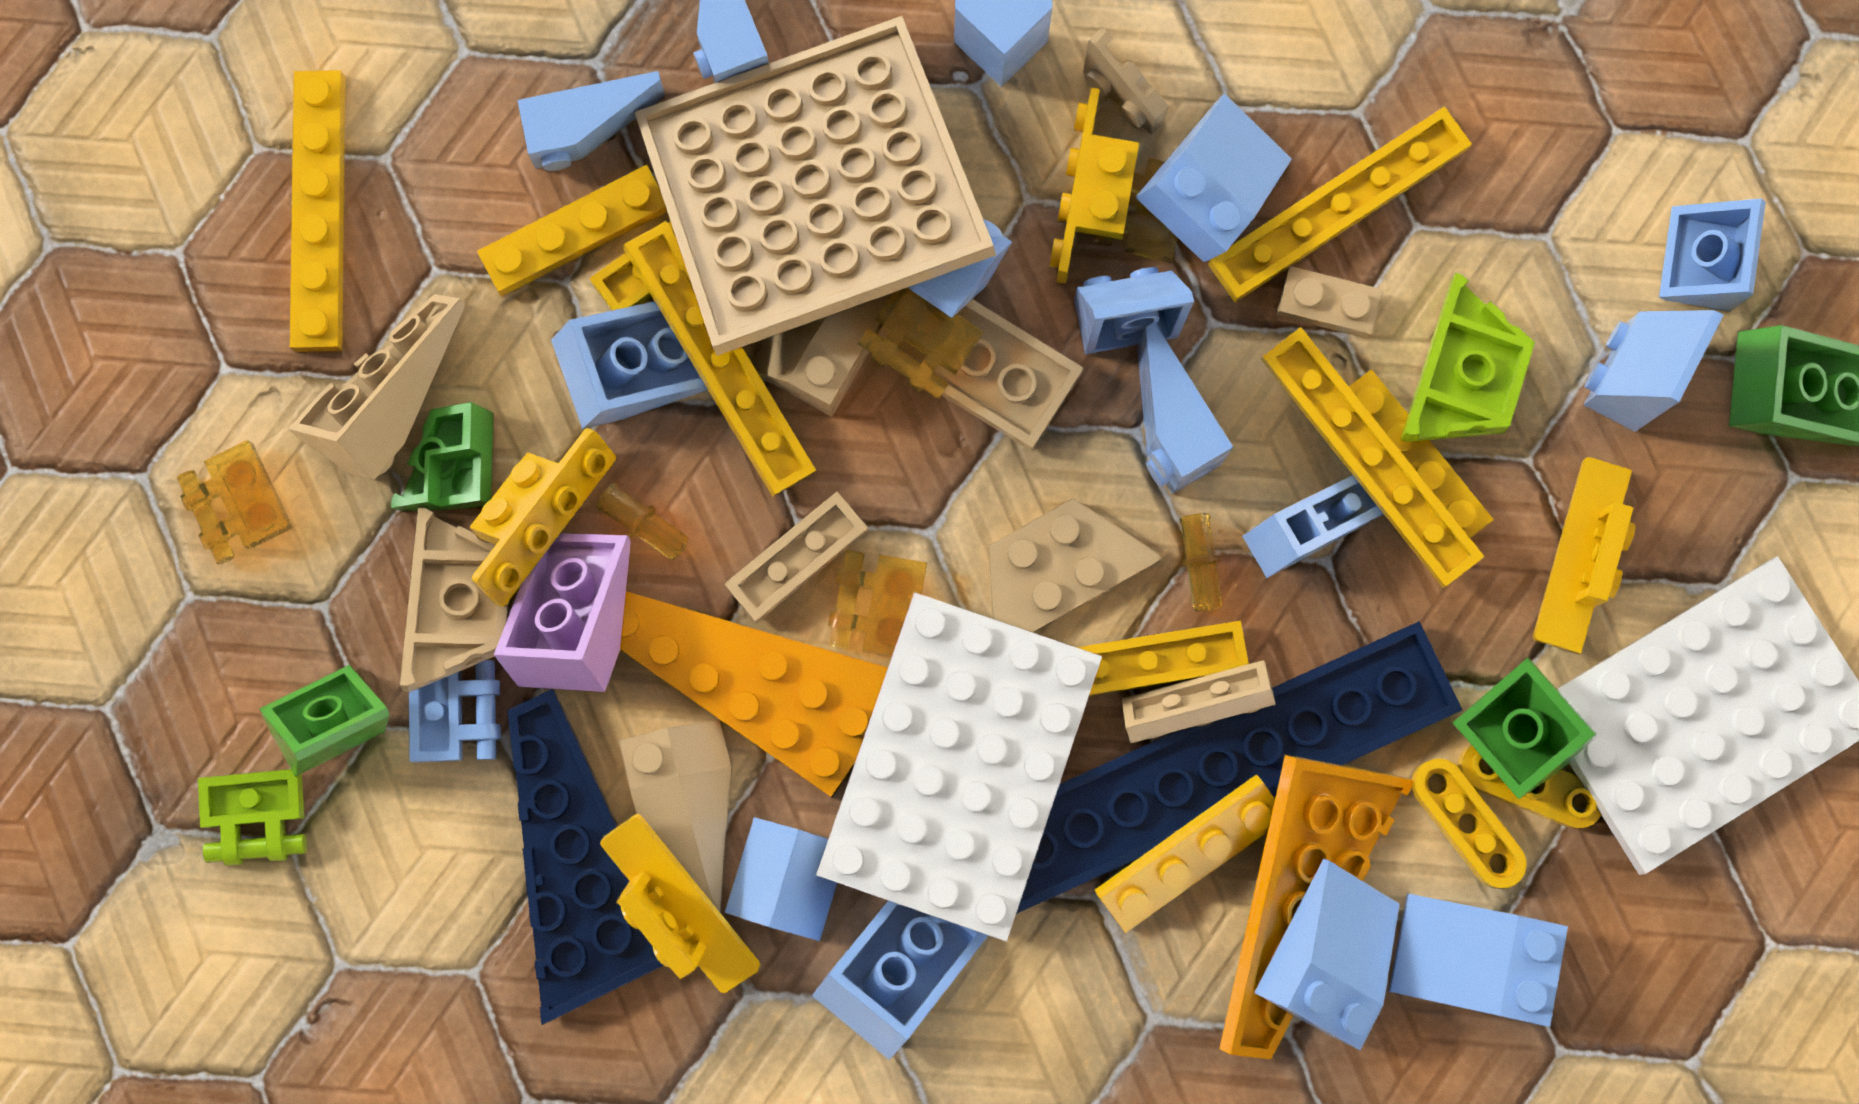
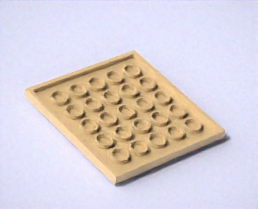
M902 16L634 112L712 347L717 356L996 256L993 242Z

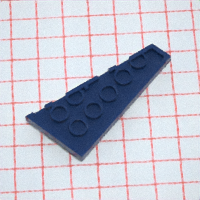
M550 689L508 710L514 770H516L519 798V821L522 825L524 844L522 849L530 924L533 928L536 960H534L536 979H538L541 1002V1025L547 1024L664 966L655 956L653 946L642 932L630 926L625 920L621 907L617 903L629 880L601 847L600 841L606 834L618 827V824L554 689Z

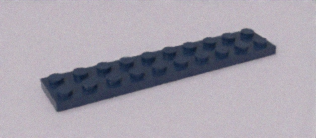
M1420 621L1273 687L1276 705L1261 708L1253 713H1242L1216 720L1204 726H1194L1173 732L1059 784L1016 914L1140 858L1256 774L1263 781L1272 796H1276L1285 755L1344 765L1462 711L1461 705Z

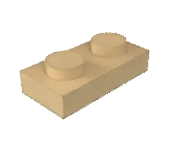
M1289 266L1276 316L1369 339L1373 333L1383 289Z

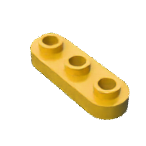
M1472 745L1466 747L1460 754L1458 768L1475 790L1568 828L1589 827L1601 817V813L1596 807V801L1589 790L1584 788L1576 775L1560 770L1543 782L1537 793H1528L1523 798L1518 799L1494 770L1490 775L1481 772L1479 761L1482 757ZM1576 794L1582 795L1586 800V808L1581 813L1577 812L1572 806V799Z
M1441 758L1428 760L1420 764L1412 775V792L1478 880L1484 885L1495 889L1509 888L1520 882L1527 866L1523 850L1462 771L1453 762ZM1432 775L1440 777L1443 781V789L1438 794L1433 793L1428 787V780ZM1464 814L1470 816L1474 822V827L1470 833H1464L1459 828V819ZM1495 854L1500 855L1504 860V869L1500 873H1495L1490 868V859Z

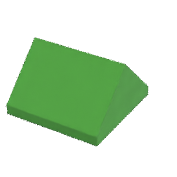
M1526 658L1453 722L1456 728L1518 799L1523 798L1566 767L1597 735L1530 658Z
M350 665L259 708L265 723L295 777L384 733L390 717L387 707Z

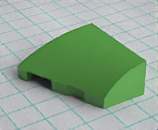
M472 402L431 409L422 428V440L413 449L407 463L414 467L402 496L394 493L391 499V508L398 511H418V508L450 510L484 506L491 500L493 412Z

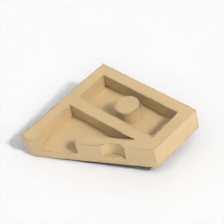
M1101 27L1088 42L1083 73L1086 75L1085 80L1091 88L1100 89V96L1105 97L1108 95L1120 106L1119 111L1128 123L1135 128L1142 126L1152 135L1164 122L1169 106L1146 81L1143 74L1132 61H1127L1123 65L1106 49L1107 44L1113 37L1106 29Z

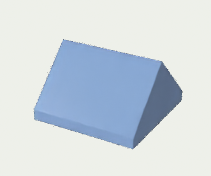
M955 0L954 43L1002 87L1048 42L1052 0Z
M1760 198L1672 206L1659 297L1667 301L1729 312L1751 297L1754 292L1766 201Z
M754 817L725 913L770 928L820 941L837 886V882L816 875L828 839Z

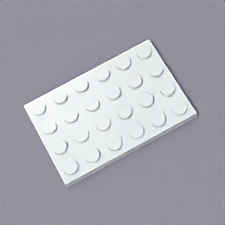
M1778 556L1768 560L1557 688L1597 734L1569 764L1584 788L1588 789L1597 803V809L1639 875L1647 874L1859 741V681Z
M914 592L816 875L1007 941L1102 656Z

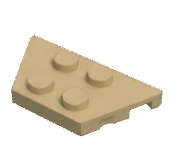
M1072 498L989 545L993 619L1035 633L1160 562L1161 558L1158 553Z
M418 508L400 680V687L403 692H412L495 657V650L510 614L511 599L504 607L498 606L472 581L473 574L495 545L479 540L475 533L461 526L456 528L436 518L434 513L426 508Z

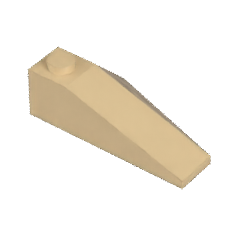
M906 288L766 338L752 362L761 379L832 417L869 354V345L900 300Z
M721 720L670 727L618 740L636 813L645 819L720 912L725 840L728 826L729 791L732 777V765Z

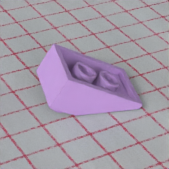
M560 533L521 584L494 653L496 659L518 687L606 691L621 645L631 545L627 535Z

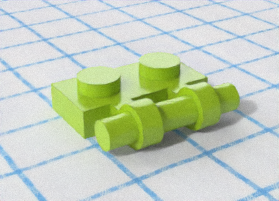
M287 769L198 778L200 828L220 827L221 842L204 843L203 858L206 863L223 861L226 866L241 865L244 859L268 857L271 862L287 860L288 855L305 854L307 852V838L305 834L287 835L285 832V821L305 819L302 774L295 777L292 770ZM265 823L266 837L242 839L241 825Z

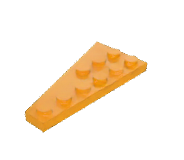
M626 591L620 650L832 798L855 765L888 667Z
M1285 755L1220 1043V1050L1230 1055L1272 1059L1294 1015L1254 992L1322 860H1329L1364 881L1371 867L1368 857L1380 834L1387 836L1395 821L1390 815L1400 795L1407 796L1413 786L1412 779Z

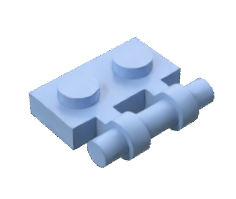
M485 660L476 664V680H462L461 670L409 692L410 762L463 761V741H476L477 760L496 759V740H501V724H496L495 696H500V680H495V661ZM462 697H476V724L462 725Z

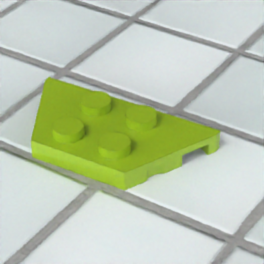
M1455 272L1450 280L1400 440L1412 442L1502 434L1511 425L1535 342L1519 327L1511 325L1506 320L1505 314L1491 301L1487 304L1482 302L1466 287L1469 280L1462 274Z

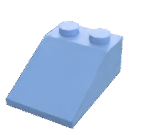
M1223 94L1135 198L1197 257L1206 262L1226 252L1254 219L1292 158L1226 94Z
M1156 267L1136 270L1127 279L1112 281L1111 276H1098L1085 280L1082 287H1077L1074 297L1084 353L1090 354L1139 345L1145 327L1155 322L1166 340L1178 338L1194 303L1192 291L1172 270L1159 273Z
M655 301L571 319L551 339L582 429L627 419L708 390Z
M1715 310L1641 311L1627 323L1619 321L1606 343V347L1612 349L1605 364L1598 362L1585 383L1584 387L1590 390L1584 406L1636 432L1680 402L1723 314Z
M1153 322L1145 327L1137 349L1146 450L1150 458L1146 462V466L1159 487L1167 485L1170 492L1174 494L1221 466L1233 446L1161 331Z
M1323 859L1254 993L1323 1033L1361 1050L1384 1004L1400 904L1331 861Z
M1407 894L1388 992L1550 1027L1568 926Z
M888 900L828 973L812 997L890 1060L909 1039L989 935Z

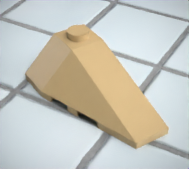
M437 294L431 296L390 332L389 341L391 344L384 350L377 351L371 356L365 353L354 363L359 371L339 389L333 383L328 385L290 426L289 430L297 438L349 474L375 480L377 476L386 472L392 466L395 459L394 456L407 440L464 310L465 304L460 298Z

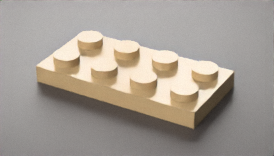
M908 287L869 345V351L1030 451L1034 449L1084 369L973 299L951 318Z

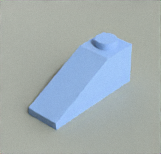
M700 0L697 36L701 50L695 51L693 54L703 79L712 76L714 83L769 64L766 50L745 0Z
M655 71L517 100L528 155L536 169L543 168L546 171L562 170L569 167L572 161L581 160L636 119L635 111L652 106L665 96L659 72Z
M1352 475L1273 514L1242 537L1264 575L1268 578L1384 514Z

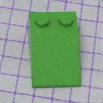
M1783 325L1739 331L1737 334L1729 426L1764 435L1859 446V345Z

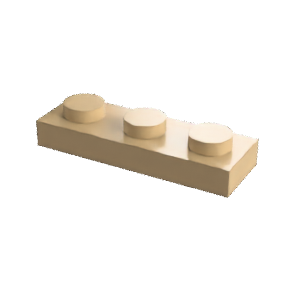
M836 491L724 585L757 624L869 531L868 527Z
M1265 660L1122 698L1125 728L1131 743L1159 738L1167 733L1194 726H1204L1216 720L1242 713H1253L1261 708L1276 705Z

